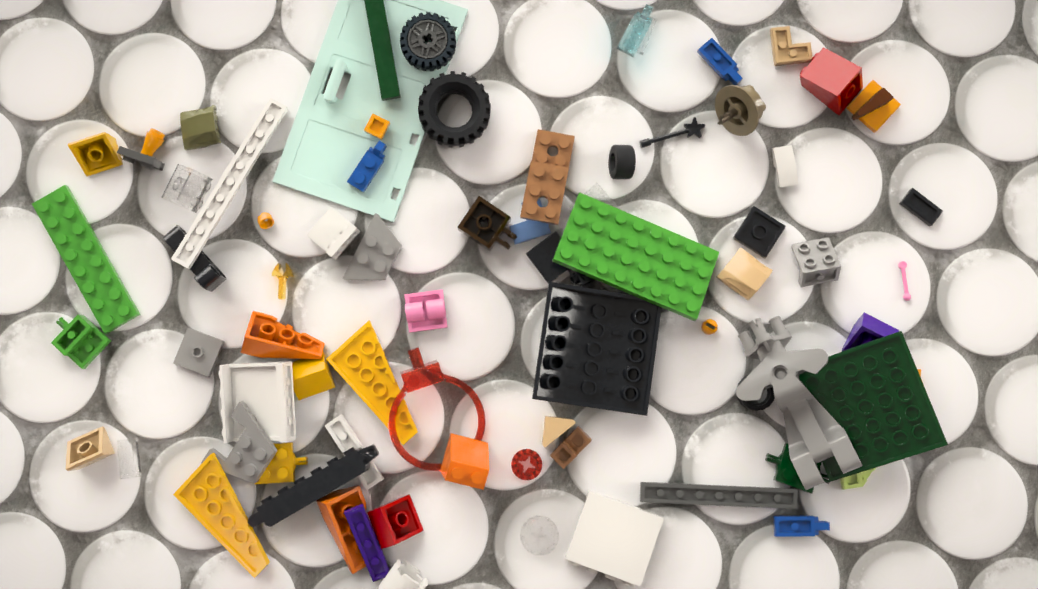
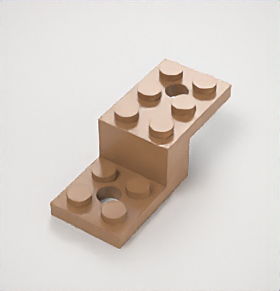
M538 129L520 218L558 225L575 136ZM550 147H555L558 150V154L550 156L547 150ZM539 198H546L548 205L546 207L538 206L537 201Z

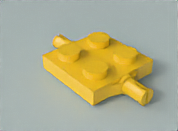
M293 442L273 443L278 451L259 481L255 484L294 482L296 465H308V461H306L308 458H296L293 452Z

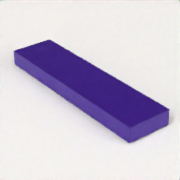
M360 504L345 510V517L372 581L375 582L385 578L390 571V567L364 505Z

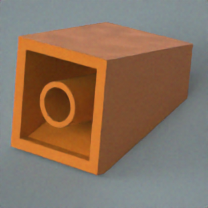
M451 433L440 469L444 479L484 490L489 473L488 442Z

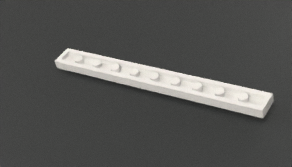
M270 98L172 256V261L190 270L286 114L287 106Z

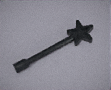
M694 117L691 124L683 125L686 129L652 139L639 141L640 147L644 148L652 143L688 133L687 138L692 135L701 138L700 130L705 127V124H698L696 117Z

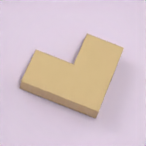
M790 26L770 29L774 66L810 63L812 61L811 42L792 44Z

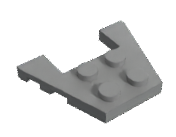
M241 401L236 406L231 417L245 427V430L227 458L216 449H209L201 464L210 454L215 453L224 473L256 483L278 450L265 431H262L256 423L257 419L254 415L250 414L247 404Z

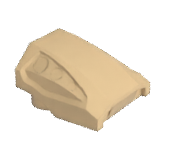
M739 248L716 278L748 301L759 290L773 270L760 263L744 249Z

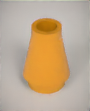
M151 128L146 133L141 153L152 157L165 141V135Z

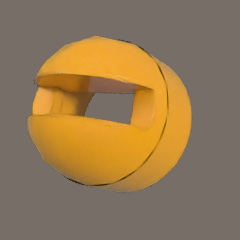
M267 212L261 213L257 218L258 224L262 229H268L274 224V219Z
M707 319L702 323L701 328L705 334L711 335L717 331L718 325L716 321ZM708 323V324L714 326L715 329L713 330V329H711L710 327L705 326V325Z

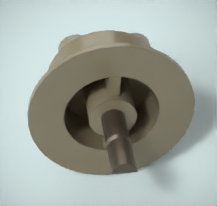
M736 85L725 86L717 93L715 98V111L719 119L717 124H722L725 129L737 136H747L754 132L758 126L759 119L763 115V111L766 109L765 103L751 85L740 87Z

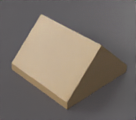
M545 416L542 445L547 447L576 422L570 418Z
M103 426L67 442V471L79 470L115 454Z

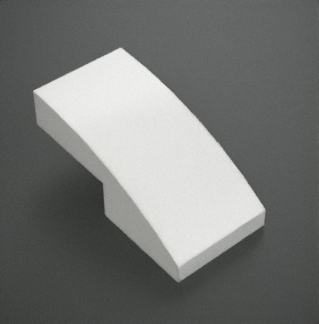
M792 145L772 148L773 165L776 168L778 187L797 185L798 176Z

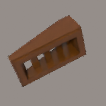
M881 88L851 116V119L854 121L889 103L894 97L885 88Z

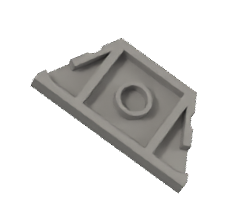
M377 213L374 214L342 279L386 280L402 245Z

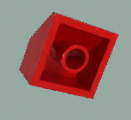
M410 494L367 512L381 549L396 545L424 531Z

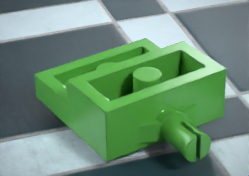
M77 314L70 323L65 321L63 317L56 321L63 330L51 344L64 356L71 358L81 369H86L111 340L86 316Z

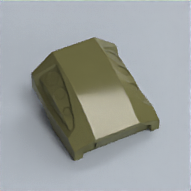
M215 105L180 113L185 150L200 149L221 143L218 132L219 128L217 127V108Z

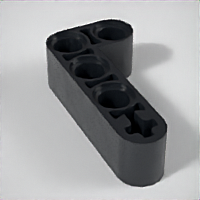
M176 225L163 239L176 252L187 233L179 225ZM203 251L200 252L190 268L196 275L194 278L199 285L211 292L227 279Z

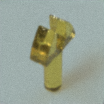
M278 263L272 272V276H277L279 279L278 299L283 300L286 299V281L289 277H294V273L289 264L286 263V271L282 274L280 272L281 264Z

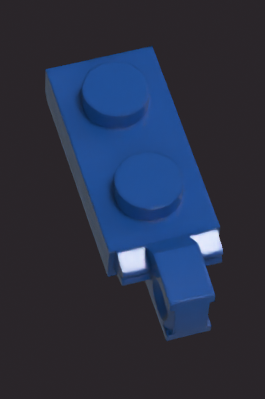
M713 38L709 39L697 50V53L725 81L729 80L733 85H738L743 78L738 74L737 63Z
M379 140L374 148L370 147L349 177L347 183L364 193L384 163L385 155H383V152L387 148L386 144Z
M773 516L775 537L819 535V530H830V522L819 521L817 516Z

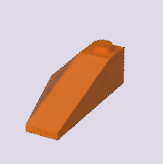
M253 311L244 337L241 353L259 358L321 359L325 343L306 333L300 334L293 330V326L289 324L285 326L277 322V318L271 315Z
M356 485L333 491L316 500L322 517L350 572L354 574L366 567L344 514L345 510L363 504L365 510H367L366 501L360 486Z

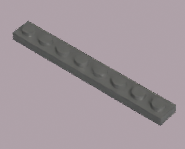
M640 482V502L797 509L798 489Z

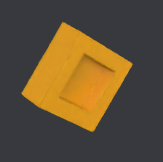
M372 114L364 131L382 140L390 122Z

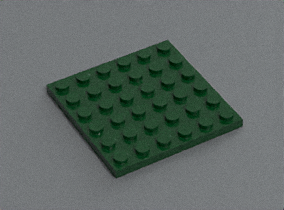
M902 331L828 356L827 365L816 375L807 371L798 375L799 381L846 431L863 465L843 474L835 456L823 460L822 463L830 482L948 445Z

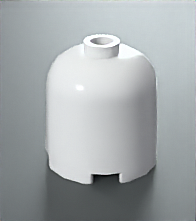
M398 559L380 583L378 589H425L428 581L426 578L422 579L418 575L420 570L408 561L401 563L400 559Z

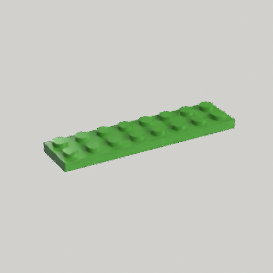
M63 185L32 203L104 334L112 332L141 315L69 187Z

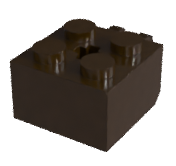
M480 196L477 197L457 227L461 233L488 251H491L496 243L509 250L511 247L509 243L500 239L502 233L514 240L518 237L506 228L511 222V217ZM487 220L489 226L482 228L480 222Z

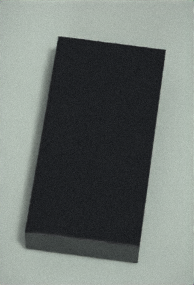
M911 188L899 203L929 227L934 224L943 212L942 209L914 188Z

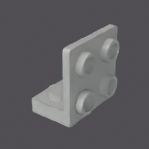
M829 238L792 244L791 248L800 267L798 280L800 287L838 281L841 264Z

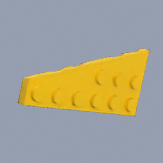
M369 320L326 360L404 445L418 433V430L372 323Z
M215 453L210 454L173 495L255 578L270 561L256 533L248 524V518Z

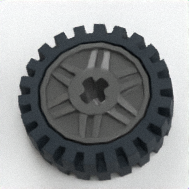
M426 12L425 15L419 13V16L416 17L414 15L411 17L412 20L408 19L406 26H403L402 33H400V46L409 64L414 65L417 69L421 68L422 71L427 69L434 71L436 68L439 70L441 66H446L448 61H451L456 48V36L449 21H446L443 16L439 17L436 13L431 15L430 12Z

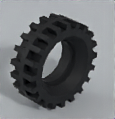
M450 71L448 75L441 73L439 74L440 77L436 79L433 77L430 83L424 86L423 92L419 96L418 114L424 132H427L431 140H436L439 145H448L449 148H453V146H459L460 148L464 147L467 143H474L476 138L482 136L490 118L491 103L483 84L477 83L476 78L473 76L472 78L467 77L464 72L455 74V71ZM450 94H458L469 101L472 107V115L465 125L452 128L440 121L437 116V106L443 97Z

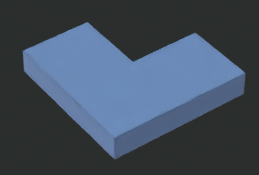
M539 198L538 201H537V204H538V206L542 207V204H541V201H540V198ZM527 220L509 226L510 231L518 236L516 240L513 239L515 245L551 234L548 223Z

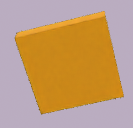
M872 80L846 109L854 114L882 87ZM894 98L886 105L859 118V120L875 133L901 104Z

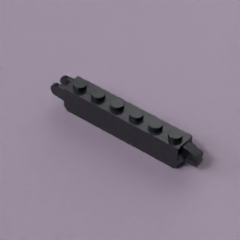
M374 444L365 448L360 447L356 450L354 447L343 452L345 455L343 458L338 459V457L331 459L326 462L328 466L324 469L320 466L311 471L312 476L307 479L303 476L294 481L295 486L290 489L286 486L277 491L278 496L272 498L270 495L261 501L262 505L256 508L258 512L249 517L248 524L251 527H255L264 522L266 526L272 527L369 470L370 462L379 455V451Z

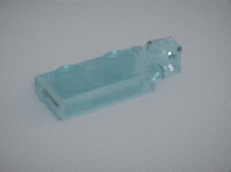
M646 4L642 13L637 12L633 16L617 46L618 50L634 57L651 26L653 19L649 18L652 13L653 7Z

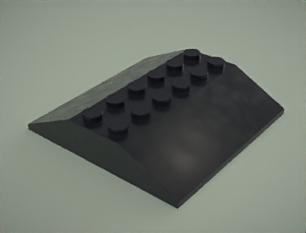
M549 282L532 399L647 416L662 307L633 295Z

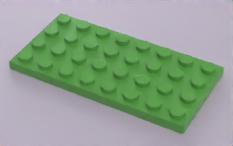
M579 192L552 262L692 321H696L719 251Z

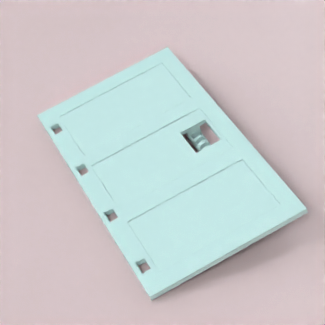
M338 0L272 182L372 216L377 213L381 219L394 223L425 135L418 114L419 96L422 94L424 86H427L433 77L436 79L440 77L439 74L441 73L446 75L450 61H448L446 66L443 65L441 69L437 70L436 68L434 71L429 69L422 71L421 68H415L414 65L409 64L402 53L400 33H402V28L406 26L408 19L412 20L411 17L414 15L417 17L419 13H423V15L426 12H430L431 15L436 13L439 17L443 16L446 21L448 20L451 27L456 28L457 44L468 9L441 0H384L401 98L382 101L364 0ZM331 68H332L333 70H332L330 79H329V81H328V84H327L325 93L322 94V93H323V90H324V87H325V84H326V81H327V79H328L330 70H331ZM347 73L351 77L343 100L336 97V93L343 74ZM372 114L390 122L382 140L364 131ZM413 134L419 135L415 146L410 144ZM380 140L387 146L383 152V155H385L384 163L363 193L347 183L366 151L370 147L374 148ZM394 188L400 190L396 200L391 199Z

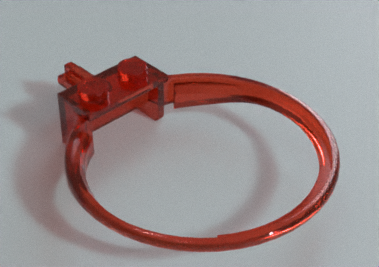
M419 347L408 350L413 368L400 372L403 387L396 395L390 409L389 434L395 449L407 462L420 469L440 471L442 463H427L416 459L404 449L398 439L395 419L398 407L406 396L405 392L409 393L441 381L457 385L470 396L475 404L478 414V428L474 439L482 441L485 431V412L478 395L469 385L454 376L443 373L437 360L424 364Z

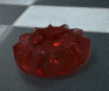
M522 449L512 458V471L522 480H532L541 472V457L534 450ZM530 456V464L535 466V468L528 467L524 473V465L519 461H526Z

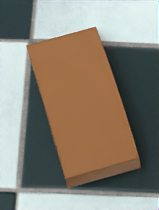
M578 426L550 456L564 469L592 439Z

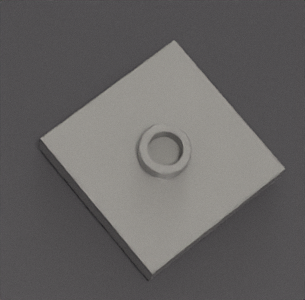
M187 328L173 363L211 377L225 341Z

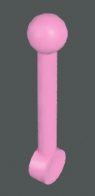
M902 261L898 264V267L902 272L905 293L903 298L905 301H909L911 295L908 292L905 272L907 263Z

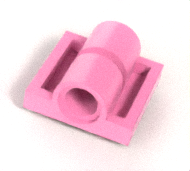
M443 289L404 294L409 333L448 328Z

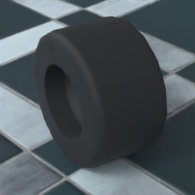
M613 145L610 149L608 160L611 178L631 179L634 175L636 164L633 146Z

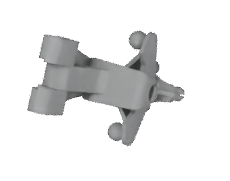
M776 316L768 321L776 336L767 333L761 318L755 319L758 327L753 320L750 321L749 325L756 336V344L750 335V331L742 332L738 337L744 346L746 357L759 359L761 363L740 383L736 389V395L742 401L761 400L763 391L773 387L776 404L784 416L790 459L804 488L808 490L824 483L817 468V463L835 456L843 474L863 466L846 431L799 381L798 375L804 371L816 375L827 365L829 357L826 351L823 349L786 351L785 346L792 336L786 330L780 316Z

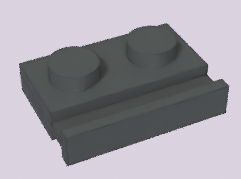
M119 146L117 151L118 154L123 156L122 160L132 164L138 162L140 166L150 170L155 168L162 171L165 165L154 157Z

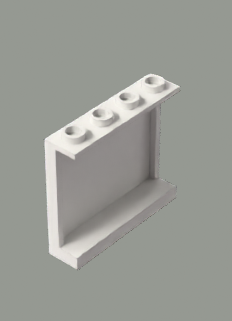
M292 361L219 365L221 417L223 422L222 436L224 443L238 441L245 430V427L231 417V414L241 401L247 404L248 411L251 415L255 416L257 419L256 423L262 431H265L271 441L287 443L296 440Z
M588 489L586 501L565 558L573 566L579 567V565L587 567L586 570L597 574L599 571L605 573V577L616 581L618 578L624 580L623 583L627 586L634 588L637 585L641 587L664 518Z

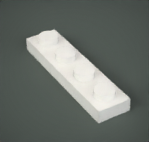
M342 414L324 425L342 453L352 447L355 450L360 447L364 448ZM373 460L370 462L369 470L358 476L366 490H369L384 479Z

